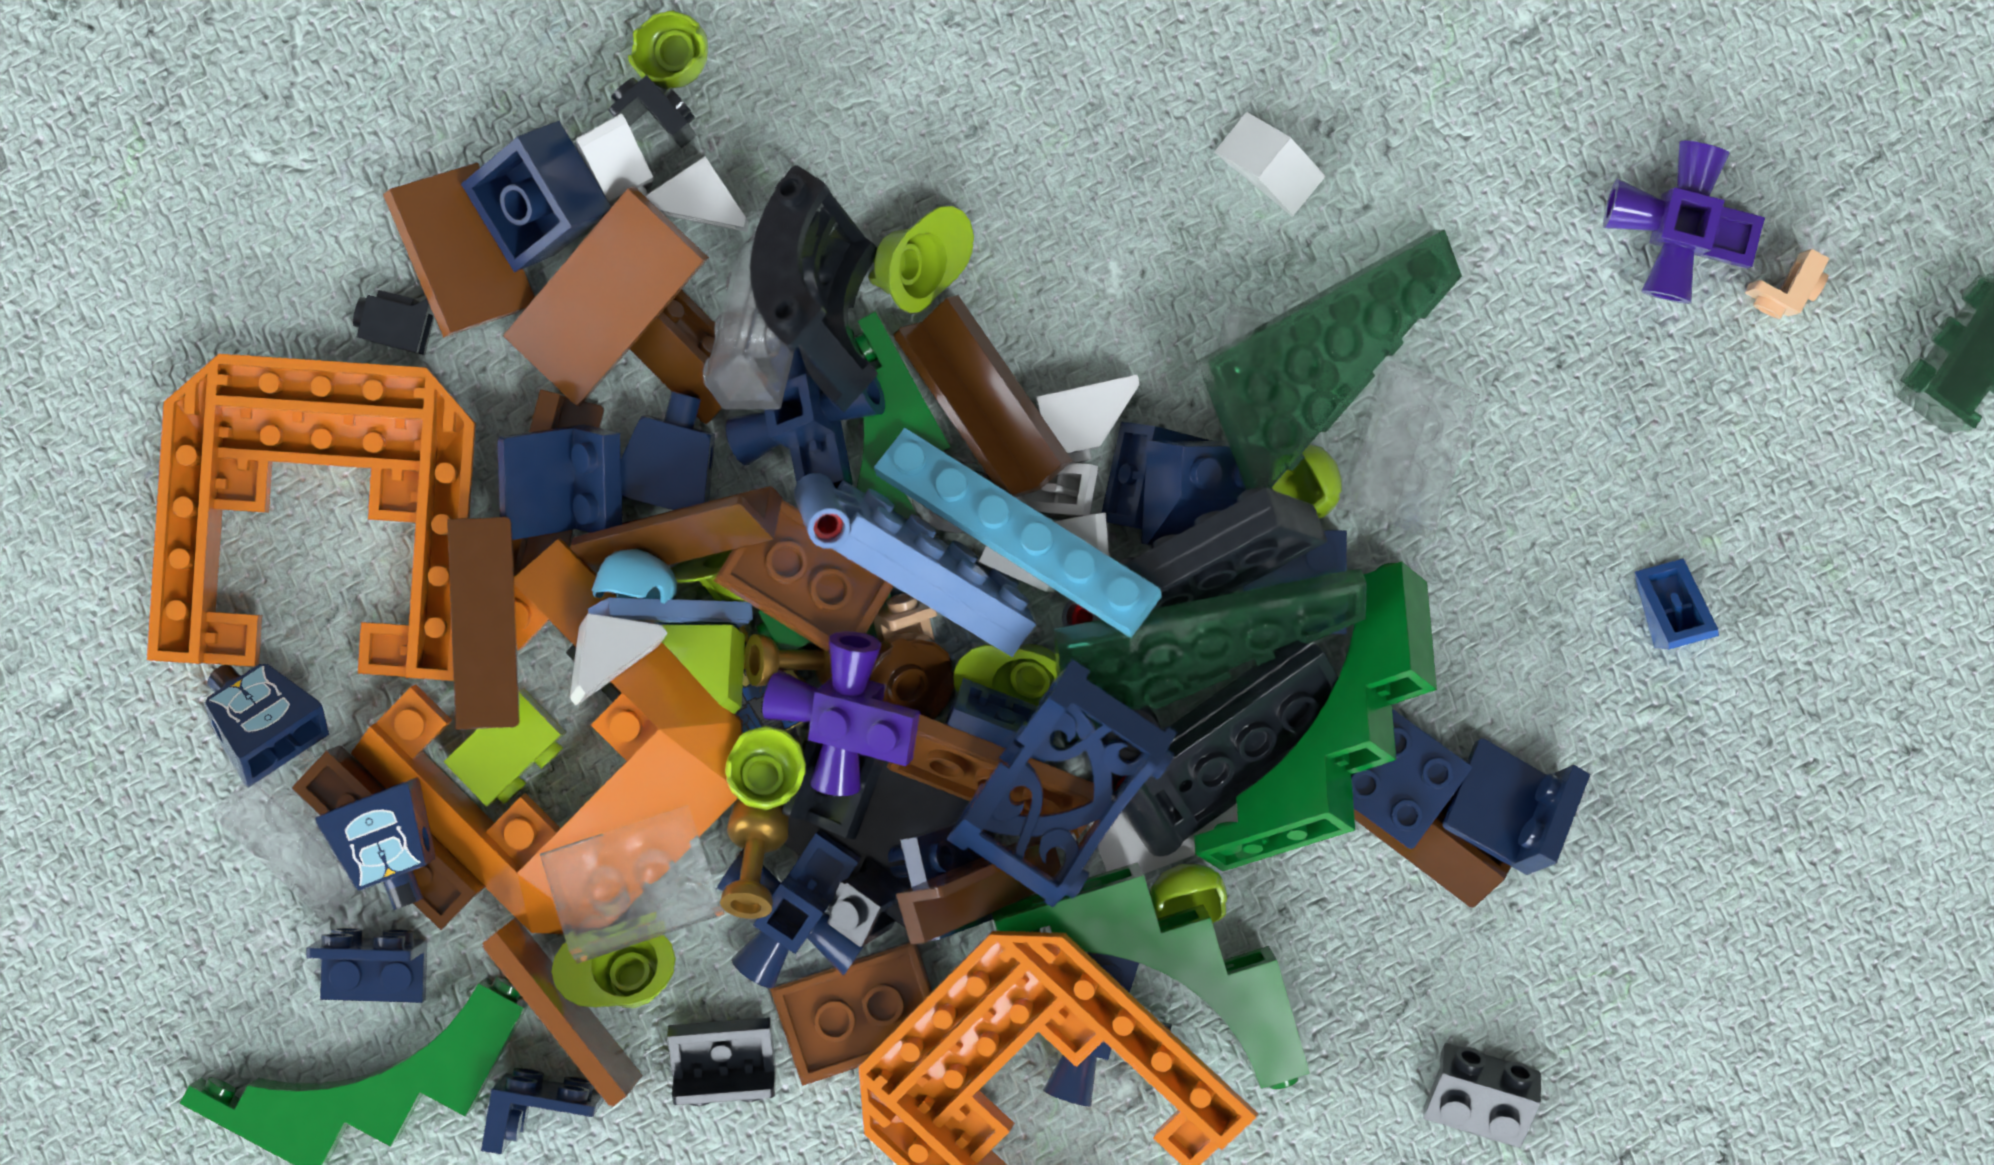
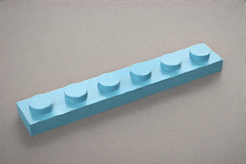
M906 428L902 430L874 466L876 476L1130 638L1161 598L1160 588Z

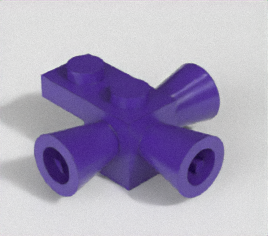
M1680 141L1677 188L1674 187L1663 193L1661 199L1618 178L1615 180L1605 208L1603 228L1652 231L1649 243L1662 247L1641 290L1642 293L1671 302L1691 304L1694 255L1747 269L1753 267L1765 217L1723 207L1724 200L1710 196L1730 155L1729 151L1706 143Z
M844 631L834 633L829 637L832 677L819 689L778 669V672L773 674L768 682L763 700V717L766 720L811 722L808 740L822 743L823 746L810 778V785L819 792L834 796L854 795L861 790L858 753L907 766L913 760L920 715L918 710L884 702L885 684L869 680L881 648L880 641L864 633Z

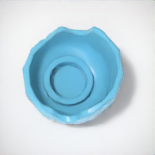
M639 549L621 550L612 553L604 560L592 587V593L596 598H601L605 592H614L617 598L660 599L661 603H666L668 599L674 600L677 592V581L670 567L652 554Z

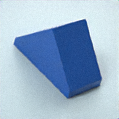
M1684 558L1635 571V580L1654 648L1670 650L1719 636L1718 627Z

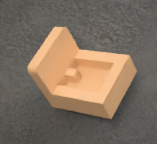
M1813 249L1801 252L1780 290L1764 281L1758 280L1749 283L1745 294L1756 299L1753 304L1756 309L1771 317L1781 319L1783 314L1788 317L1799 314L1808 299L1813 302L1822 292L1829 277L1823 270L1830 258Z
M903 593L889 598L886 601L887 605L880 608L873 620L880 643L893 635L909 632L927 635L934 640L930 618L937 616V611L907 593Z

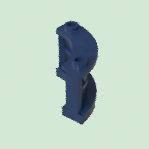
M1073 659L1039 701L1040 704L1028 720V723L1025 721L1022 723L999 756L1007 765L999 763L990 775V778L984 784L981 783L947 837L948 841L963 851L967 847L1045 898L1044 902L1052 908L1065 895L1073 899L1081 890L1090 874L1084 867L1112 824L1150 776L1158 780L1171 763L1175 753L1168 748L1177 733L1169 726L1162 731L1085 679L1090 671ZM1086 714L1100 722V724L1095 727ZM1055 730L1064 731L1068 737V742L1077 732L1080 739L1069 746L1057 747L1051 742L1050 735ZM1110 731H1113L1125 740H1112L1104 746L1101 738ZM1128 742L1143 751L1133 760L1123 759L1119 755V750L1127 747ZM1086 750L1094 777V800L1069 810L1040 814L1043 802V786L1039 775L1027 762L1031 755L1048 761H1064L1074 758ZM1112 773L1126 776L1112 795ZM1016 786H1026L1031 790L1032 803L1028 814H1020L1024 807L1025 799L1021 802H1015L1010 797L1011 790ZM1093 822L1078 844V840L1072 830ZM986 829L995 833L1020 836L1016 853L982 830ZM1031 836H1042L1039 852L1044 863L1046 862V854L1052 847H1060L1064 850L1065 861L1053 878L1024 859V853Z

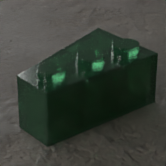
M1994 273L1987 274L1986 277L1980 274L1970 283L1961 297L1966 304L1955 318L1948 316L1938 326L1931 337V341L1935 343L1932 350L1925 359L1921 357L1915 359L1900 379L1905 386L1897 395V398L1944 433L1976 429L1983 417L1975 409L1989 391L1994 394Z

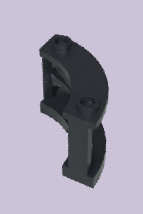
M794 165L784 178L778 182L762 213L755 232L750 258L752 294L758 312L766 326L788 350L794 351L797 347L800 348L804 364L813 381L830 401L845 413L879 374L862 357L856 345L853 330L848 324L849 308H854L860 285L874 263L877 247L864 236L831 194L825 182L800 166Z

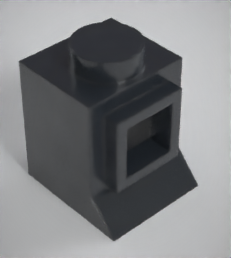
M378 290L376 297L367 295L366 298L360 297L358 299L353 316V326L359 328L357 338L425 356L435 316L427 298L419 302L413 298Z
M866 857L859 872L841 881L828 908L831 915L827 923L859 947H863L893 928L896 920L883 911L898 903L897 893L910 887Z

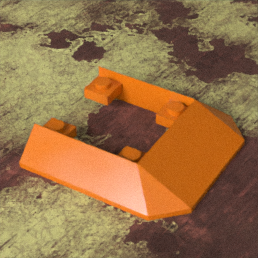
M218 354L167 398L163 405L147 660L252 667L259 665L262 615L216 612L223 510L269 513L273 462L371 469L368 520L416 523L409 625L361 622L357 674L454 681L447 519H470L476 428L474 420L432 372L425 367Z
M561 538L557 539L514 577L517 651L521 650L549 621L576 647L578 629L588 614V608L607 598H617L614 592H605L601 598L593 596L592 587L597 574ZM661 642L657 648L610 681L622 694L591 726L627 762L562 828L526 793L494 823L423 752L450 724L452 719L417 684L410 687L375 724L367 729L351 754L386 789L418 777L431 834L486 886L485 888L531 933L581 934L593 930L608 929L738 799L731 793L727 783L725 767L733 746L739 736L743 734V720L736 713L733 714L719 705L664 643Z
M992 931L859 1066L864 1135L897 1165H1007L992 1149L1011 1131L1015 1123L979 1089L1037 1032L1045 1037L1076 1067L1103 1041L1106 1042L1178 1109L1157 1129L1153 1139L1181 1165H1201L1218 1148L1223 1150L1259 1114L1065 933Z

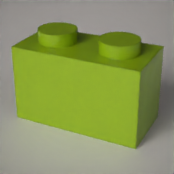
M525 688L519 690L520 724L517 727L477 729L443 761L485 806L494 803L497 799L505 805L527 784L521 776L534 763L540 769H543L563 750V747L557 741L567 732Z

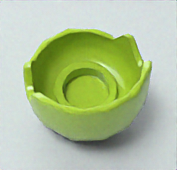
M674 10L653 14L640 28L633 31L632 52L628 55L629 63L641 78L647 75L657 87L663 89L685 87L695 81L705 67L708 56L707 34L692 16Z
M1301 443L1286 448L1283 455L1270 462V489L1313 504L1319 518L1331 513L1340 500V493L1342 492L1341 474L1337 462L1323 447Z
M766 725L746 731L739 736L727 758L725 774L731 793L744 805L769 810L786 804L796 794L805 775L806 763L801 745L786 730Z
M1195 863L1178 864L1162 872L1151 886L1150 897L1157 919L1202 904L1209 913L1212 923L1221 920L1226 915L1225 902L1227 901L1225 883L1220 874L1208 866Z

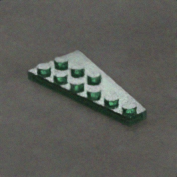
M1445 229L1432 230L1196 361L1247 490L1256 487H1266L1274 490L1272 487L1287 470L1293 471L1303 460V451L1320 432H1327L1375 377L1373 371L1386 356H1393L1404 344L1402 338L1418 319H1425L1462 277Z
M1361 568L1152 609L1131 638L1102 619L1056 628L1053 630L1057 677L1073 659L1090 671L1085 679L1128 708L1139 709L1148 705L1159 709L1232 677L1229 669L1252 659H1255L1257 665H1261L1276 658L1273 652L1275 649L1296 640L1309 644L1366 619L1367 582ZM1086 714L1095 727L1100 724V722ZM1061 731L1065 747L1080 739L1076 732L1075 736L1067 742L1068 737L1066 733Z

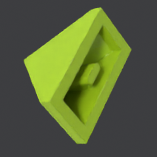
M662 625L668 633L662 641L664 645L719 705L735 714L742 707L746 635L732 625Z

